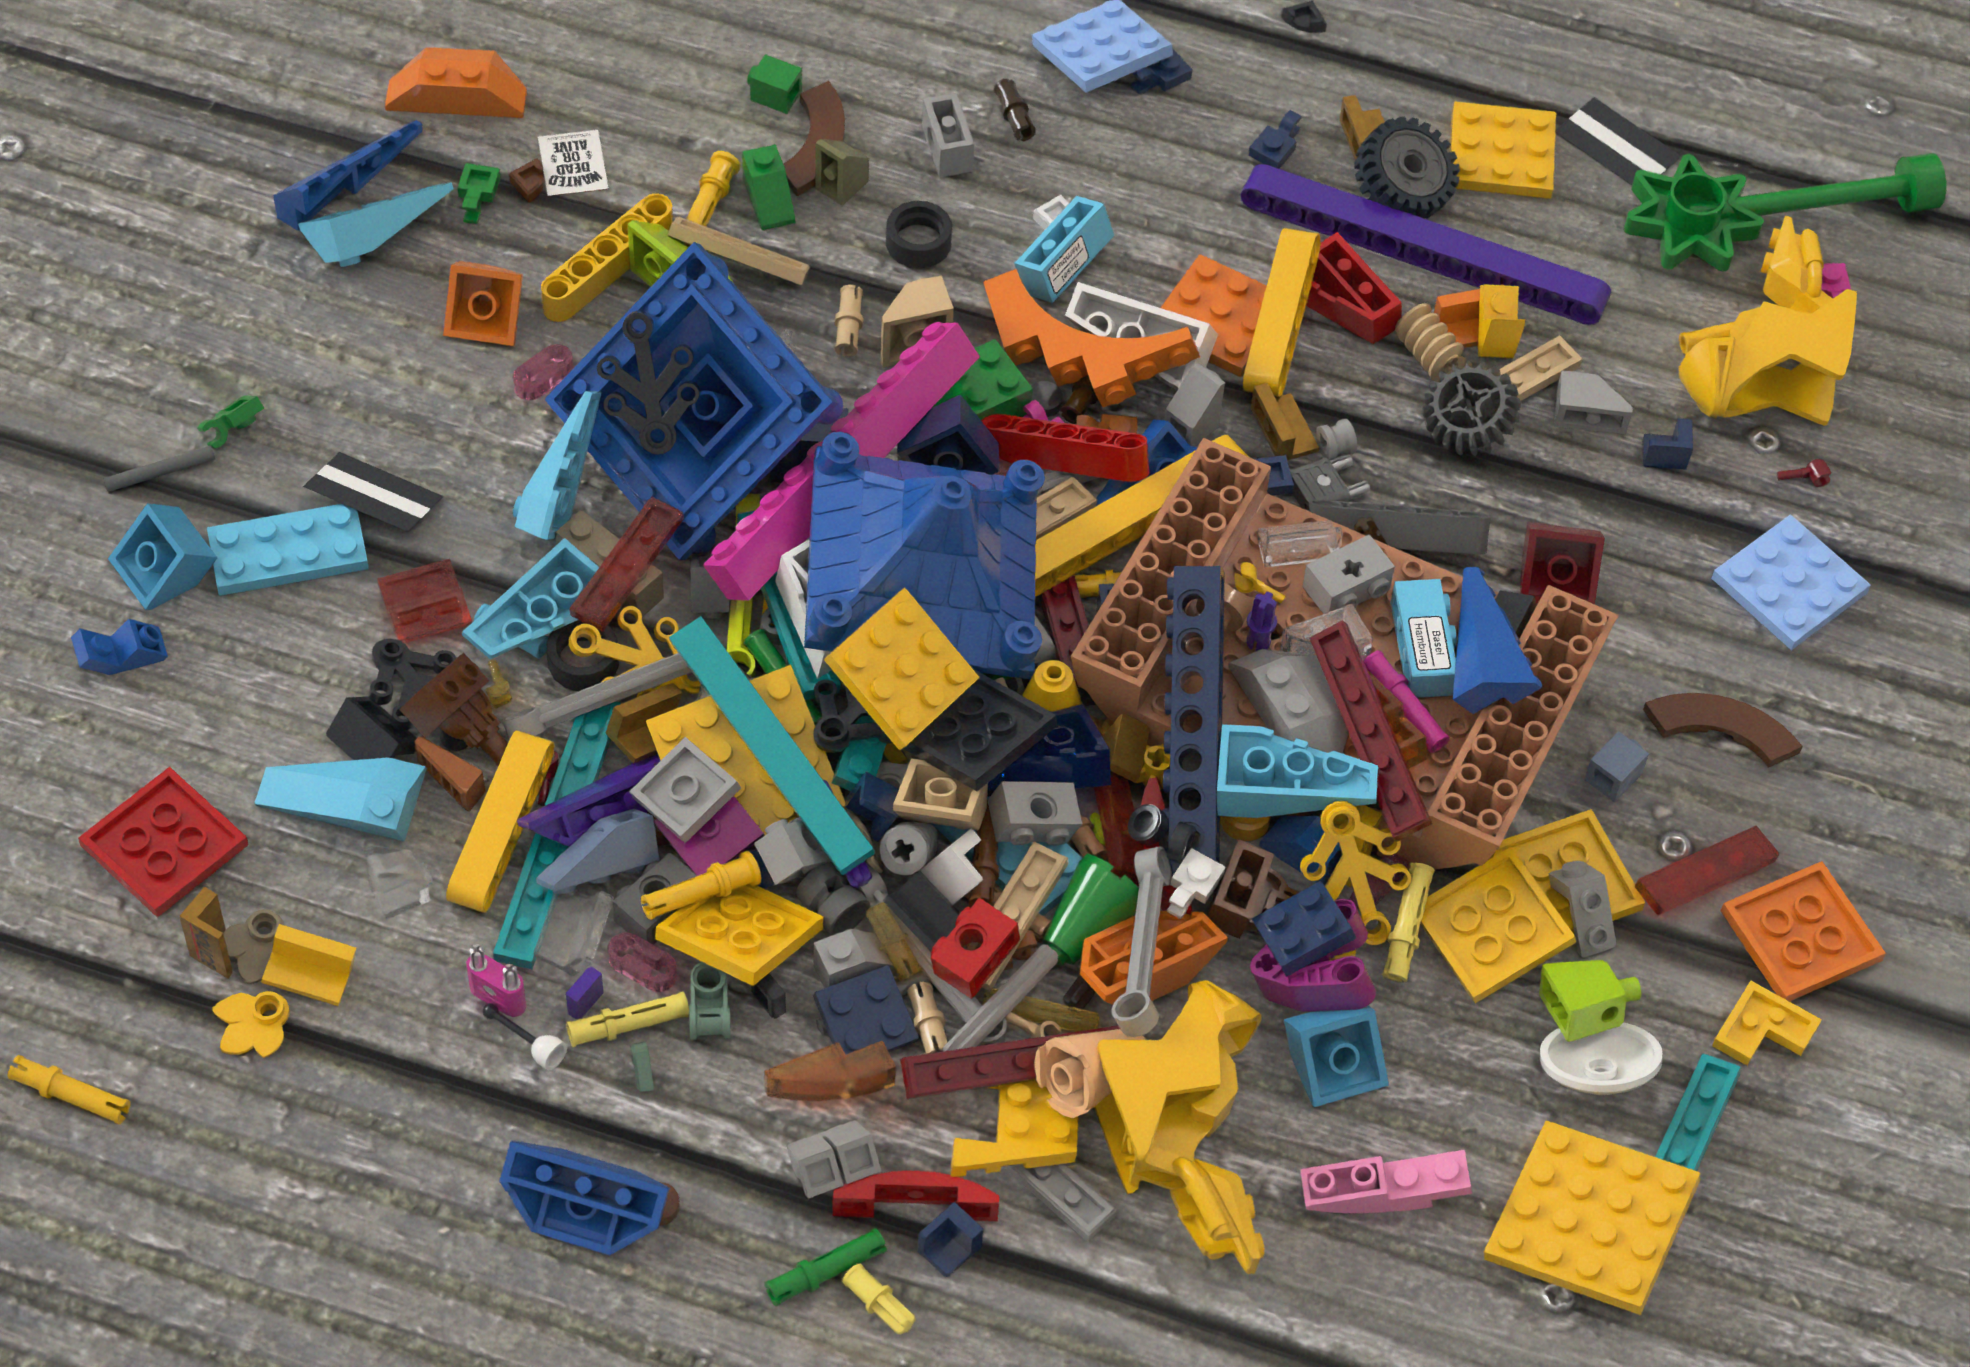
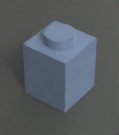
M1618 731L1590 760L1584 780L1615 802L1642 775L1649 753L1637 741L1628 739Z

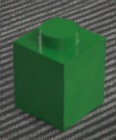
M765 54L758 66L754 65L748 74L747 84L750 85V101L788 114L802 92V68Z

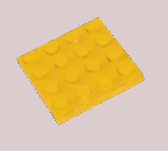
M789 665L750 680V683L822 780H826L829 783L834 796L846 810V803L839 786L831 783L834 773L826 752L818 748L814 742L813 732L815 725L792 666ZM710 696L645 720L660 760L686 737L732 776L741 787L734 797L762 830L764 835H767L765 828L782 819H786L789 823L799 817Z
M1546 1120L1484 1250V1260L1641 1315L1700 1183V1172Z

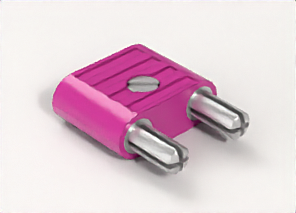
M473 945L472 949L470 948V957L466 963L471 993L487 1004H495L499 1011L510 1017L522 1015L526 1010L524 981L517 974L516 966L513 967V964L504 966L485 955L482 946Z

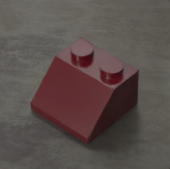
M1527 522L1522 554L1520 594L1535 596L1536 603L1538 604L1547 586L1550 585L1595 604L1605 541L1602 532Z

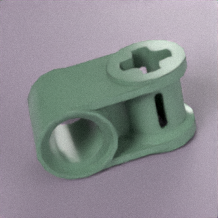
M701 961L695 965L691 972V1004H689L690 1040H697L698 1036L723 1035L724 1039H731L727 974ZM709 981L718 984L711 989L700 986L704 982Z

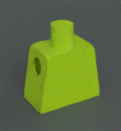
M1603 960L1542 964L1539 996L1567 1042L1619 1027L1624 1022L1626 1002L1641 999V986L1635 976L1617 979L1608 963Z

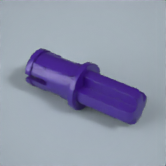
M1266 591L1264 595L1257 594L1255 596L1252 611L1247 616L1246 622L1249 632L1246 644L1251 650L1254 647L1255 641L1257 642L1256 651L1268 649L1271 644V633L1277 626V617L1275 615L1277 602L1273 600V594Z

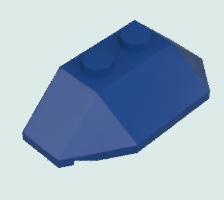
M510 1141L499 1181L504 1190L508 1192L531 1232L607 1255H612L659 1228L670 1189L639 1171L562 1148L518 1141Z

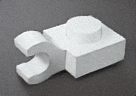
M1191 848L1171 879L1170 885L1177 889L1169 900L1171 905L1167 912L1181 919L1194 898L1205 904L1223 877L1226 867Z

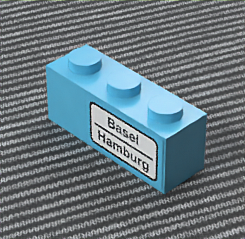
M1076 196L1014 263L1031 297L1053 303L1113 238L1114 232L1104 203Z
M1440 579L1395 581L1390 605L1403 675L1409 681L1407 686L1417 698L1453 696L1456 666L1454 648L1457 643L1455 626L1449 625L1447 617L1450 616L1451 610L1449 594H1443Z

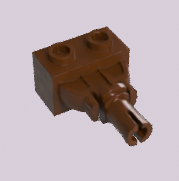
M463 652L423 686L399 710L425 738L440 727L448 735L463 740L470 749L481 747L499 766L508 742L498 732L500 729L498 725L501 722L492 713L490 701L481 689L489 680L480 671L479 667Z
M1238 839L1227 859L1225 873L1217 885L1206 914L1222 932L1238 939L1244 930L1258 932L1252 918L1300 892L1288 887L1285 879L1277 871L1270 868L1275 854Z

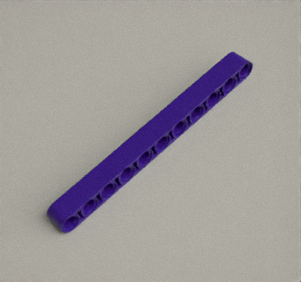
M1256 165L1240 194L1243 204L1252 210L1327 236H1332L1338 232L1347 243L1478 288L1484 284L1519 286L1518 302L1582 324L1594 325L1598 323L1611 296V288L1605 281L1387 207L1269 165Z

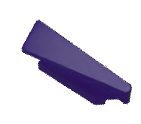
M656 754L635 764L632 763L517 819V823L522 828L529 829L561 845L570 847L600 818L632 809L647 813L649 811L638 803L629 791L661 761L659 755Z

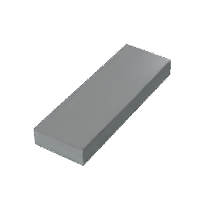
M1023 1164L1002 1166L1087 1242L1116 1217L1117 1209L1066 1164L1024 1169Z

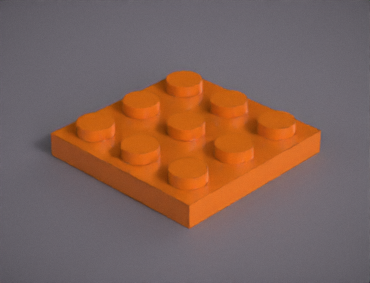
M1199 254L1160 308L1209 323L1217 332L1218 337L1208 362L1242 377L1245 372L1267 285Z
M1823 861L1723 903L1720 910L1776 995L1789 1002L1883 961L1886 952Z

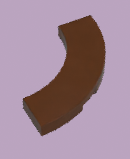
M829 80L800 94V103L808 115L810 130L802 148L791 159L783 163L789 188L796 196L805 193L816 185V142L819 139L844 142V109L839 95Z
M1705 693L1673 694L1645 702L1643 711L1663 738L1685 732L1707 733L1709 730L1723 732L1731 735L1734 741L1753 751L1763 760L1768 768L1800 754L1803 747L1791 732L1768 714L1749 704L1724 696Z

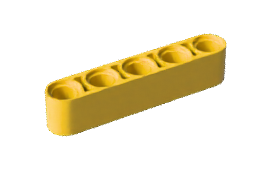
M657 193L644 197L546 277L541 285L544 315L555 322L570 319L630 269L628 223L633 220L662 225L669 231L673 222L671 200L667 196Z
M1284 228L1281 231L1244 372L1243 389L1245 392L1253 393L1254 386L1268 383L1275 397H1281L1284 392L1321 245L1319 233Z
M518 730L512 734L450 878L446 892L447 901L483 913L487 912L490 908L523 830L518 825L517 819L530 813L551 764L555 748L553 741Z

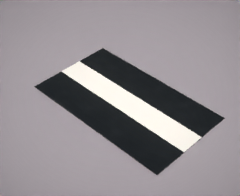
M1595 97L1555 130V133L1631 185L1638 170L1662 174L1681 157Z
M341 452L303 486L407 532L443 497L438 493Z

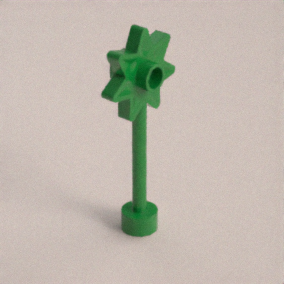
M1935 153L1901 157L1896 164L1895 175L1742 196L1747 181L1744 175L1734 174L1714 178L1704 172L1693 155L1685 154L1674 177L1645 170H1638L1636 172L1631 189L1642 205L1628 212L1624 232L1629 235L1660 240L1661 266L1665 269H1673L1685 259L1695 254L1717 270L1725 272L1729 269L1734 255L1732 242L1758 239L1764 223L1761 217L1763 215L1897 197L1900 206L1906 212L1936 209L1944 204L1946 198V174L1940 158Z

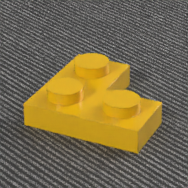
M1750 981L1717 1034L1712 1047L1748 1066L1760 1044L1767 1037L1801 1056L1822 1019Z

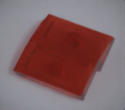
M450 558L377 578V584L397 640L403 643L468 626L472 623L462 588H459Z

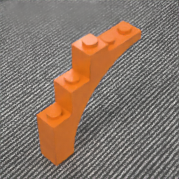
M1017 269L983 282L1003 347L1016 366L1022 363H1029L1044 355L1048 369L1059 387L1077 382L1080 378L1089 375L1093 390L1102 408L1111 404L1121 403L1125 399L1136 395L1133 383L1150 379L1158 373L1186 365L1200 357L1197 345L1188 326L1169 333L1149 337L1112 338L1097 336L1067 326L1043 310L1029 295Z

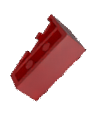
M1338 232L1321 242L1306 306L1372 344L1395 331L1397 322L1402 318V302Z

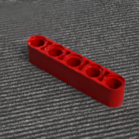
M1005 414L989 415L981 420L999 442L1000 463L1013 464L1018 460H1029L1035 462L1041 469L1127 482L1143 480L1150 473L1147 438L1141 434Z

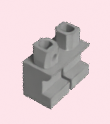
M855 1120L786 1145L797 1183L802 1182L804 1193L808 1198L843 1186L841 1176L846 1184L881 1172L872 1135Z

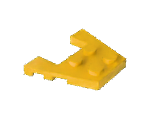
M1037 1080L986 1087L999 1090L996 1143L954 1138L951 1176L963 1177L966 1176L967 1171L984 1169L985 1173L1000 1172L1001 1166L1023 1164L1024 1169L1074 1163L1077 1154L1078 1116L1074 1118L1063 1116L1052 1108L1047 1100L1053 1097L1046 1086L1040 1088Z

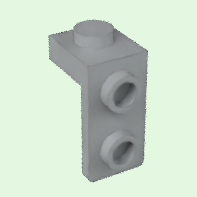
M1584 861L1568 862L1562 866V869L1548 873L1551 888L1569 899L1578 954L1585 958L1614 948L1616 946V938L1605 875Z

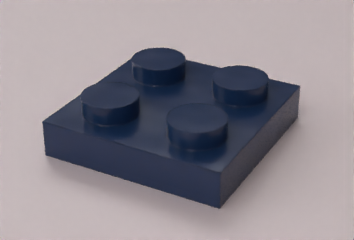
M1322 881L1252 918L1257 931L1286 977L1356 939L1352 927Z
M889 965L814 992L813 998L843 1069L910 1045L919 1039Z

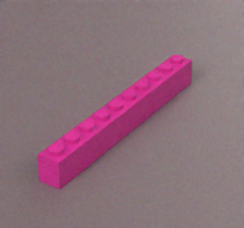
M935 322L926 327L922 332L923 337L914 346L907 348L899 356L900 361L892 369L887 370L878 377V384L869 393L862 395L855 401L853 410L846 417L836 421L831 426L829 434L833 432L847 433L855 438L859 444L860 455L885 458L980 358L958 322ZM823 441L816 443L808 450V456L803 462L790 469L784 475V481L778 488L767 493L760 500L761 505L752 515L743 518L736 525L737 530L727 540L719 543L712 550L713 555L703 564L728 600L749 601L778 571L781 556L804 543L810 537L814 453L817 446H822Z

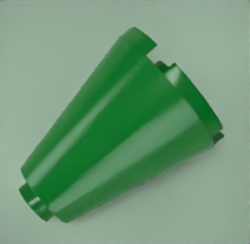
M1085 854L1082 860L1078 862L1042 940L1044 945L1046 944L1058 954L1057 964L1063 966L1065 962L1074 965L1081 959L1085 938L1136 915L1139 888L1126 875L1120 879L1111 872L1114 866L1095 855Z

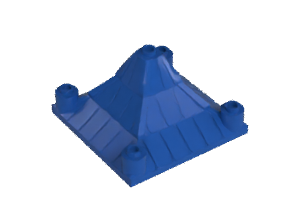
M693 242L544 399L560 419L566 423L585 391L601 392L588 452L679 560H686L691 554L700 555L711 550L715 544V527L756 487L757 483L817 423L823 425L832 424L838 420L843 410V401L840 394L834 389L822 386L753 305L748 302L733 282L729 280L726 263L721 258L709 254L701 244ZM634 311L648 313L654 322V330L649 337L656 380L670 362L671 353L676 346L684 344L691 347L694 352V360L691 365L682 369L660 400L663 417L678 398L677 390L683 382H695L700 388V397L697 402L689 405L674 425L677 433L676 442L672 449L664 454H652L646 451L640 443L639 431L618 416L609 415L603 407L604 400L608 394L620 392L626 397L629 407L647 418L643 402L611 379L602 378L597 372L598 362L604 356L611 355L619 360L622 369L640 381L634 342L626 338L622 329L625 318ZM635 319L632 325L636 331L642 332L646 329V324L643 320ZM680 350L676 352V359L681 363H686L689 361V355L686 351ZM606 361L602 364L604 372L608 374L615 372L616 368L612 362ZM685 387L682 389V395L686 399H693L695 391L691 387ZM611 398L609 400L611 409L619 410L622 408V403L619 399ZM654 429L652 431L654 440L662 441L665 439V434L661 429Z
M844 432L828 434L824 438L822 446H817L814 453L804 648L832 652L894 595L906 588L973 669L981 673L1031 679L1035 672V657L1042 644L1041 632L1035 626L1034 607L1037 497L1045 480L1041 467L1033 461L1018 460L1009 467L1006 476L996 474L988 475L969 470H956L935 465L928 466L922 463L902 460L895 461L889 458L862 456L859 454V444L851 435Z

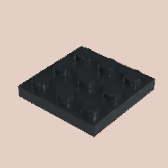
M973 669L980 678L903 749L973 790L978 791L1057 727V719L1054 713Z

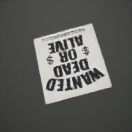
M598 130L538 137L548 196L608 189Z

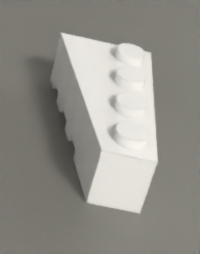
M1079 282L1076 285L1065 314L1082 331L1112 338L1149 337L1169 333L1188 326L1197 345L1200 357L1186 365L1168 369L1154 376L1176 391L1194 364L1198 362L1206 368L1218 337L1217 332L1209 323Z

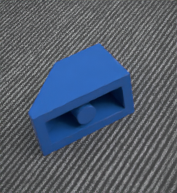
M1281 816L1260 841L1259 846L1275 854V857L1302 873L1300 869L1301 860L1305 856L1313 854L1324 834L1320 824V817ZM1339 842L1325 863V875L1320 880L1314 882L1322 881L1325 885L1342 856ZM1313 862L1309 864L1307 872L1313 873L1317 871L1319 863Z

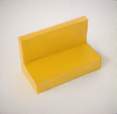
M279 924L274 936L272 953L261 983L339 1006L353 968L356 947Z

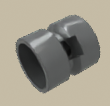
M832 862L824 863L812 870L802 880L796 890V897L807 909L824 916L823 927L831 936L854 929L864 919L870 909V902L857 888L849 885L847 876L845 874L842 876Z

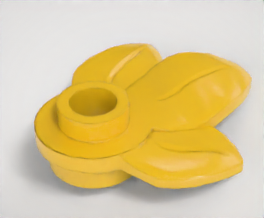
M265 991L255 997L246 993H237L217 1003L212 1008L213 1013L229 1024L221 1040V1051L231 1055H240L255 1048V1051L263 1058L273 1054L281 1046L284 1039L282 1026L288 1020L290 1012L286 999L275 992ZM268 1010L276 1011L273 1015L262 1016Z

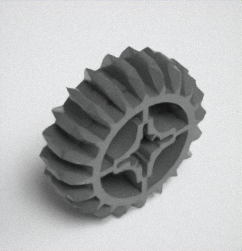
M1467 360L1465 368L1460 370L1457 365L1453 364L1451 367L1452 373L1449 375L1440 371L1439 378L1441 382L1430 381L1429 388L1431 393H1425L1423 398L1426 405L1422 409L1423 417L1426 418L1425 426L1427 431L1432 432L1433 440L1436 443L1442 442L1447 452L1455 447L1457 454L1462 456L1467 448L1471 450V454L1475 457L1478 453V448L1484 447L1490 453L1492 450L1491 443L1494 441L1503 446L1505 442L1503 434L1513 435L1514 427L1512 424L1519 423L1520 420L1519 412L1517 411L1521 408V402L1517 397V387L1511 384L1510 376L1507 373L1501 375L1500 369L1496 365L1487 371V365L1483 361L1480 362L1477 368H1473L1472 363ZM1458 394V397L1453 402L1448 403L1452 397ZM1466 400H1469L1472 407L1475 406L1477 417L1473 415L1472 410H1468ZM1498 408L1496 414L1492 417V419L1485 423L1486 418L1489 415L1495 413V409Z

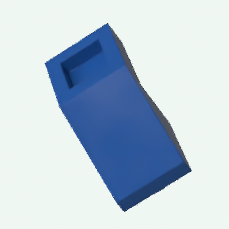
M128 619L111 636L80 628L71 637L79 667L107 675L158 663L168 657L159 626Z

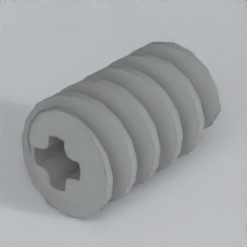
M904 820L887 831L882 838L880 845L881 860L886 868L895 874H914L928 864L936 855L938 832L931 823L923 824L917 821ZM904 843H905L906 845L912 843V845L914 846V849H913V848L906 849Z

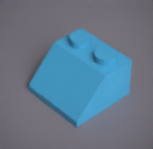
M147 503L108 560L144 609L152 610L197 586L216 561L217 556L180 507Z
M1370 1006L1357 1010L1311 1011L1284 1019L1291 1058L1313 1107L1389 1086L1375 1010Z

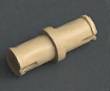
M845 285L840 289L839 312L835 315V326L837 327L835 352L840 355L843 347L842 356L851 357L857 354L859 329L863 326V316L860 313L863 290L858 287L856 295H854L856 285Z
M920 982L923 997H920L916 984H913L907 990V994L915 1015L913 1024L917 1033L921 1035L925 1053H936V1047H939L940 1052H942L943 1047L948 1043L943 1028L946 1020L942 1011L938 1010L931 983Z

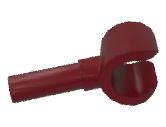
M1822 459L1811 461L1805 468L1777 471L1778 480L1810 477L1815 487H1822L1830 483L1828 475H1831V471L1827 463Z
M554 751V759L551 761L539 790L538 804L541 806H545L551 778L555 777L559 766L558 753Z

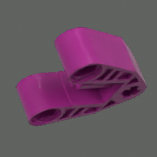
M1349 899L1335 900V903L1352 927L1356 939L1286 977L1267 945L1253 957L1250 962V969L1265 999L1301 1012L1357 1010L1367 1007L1373 1002L1376 997V989L1363 961L1354 956L1331 960L1336 955L1360 948L1368 938V932L1354 902Z

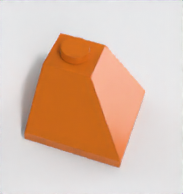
M465 261L451 264L443 336L515 346L523 274L497 266Z

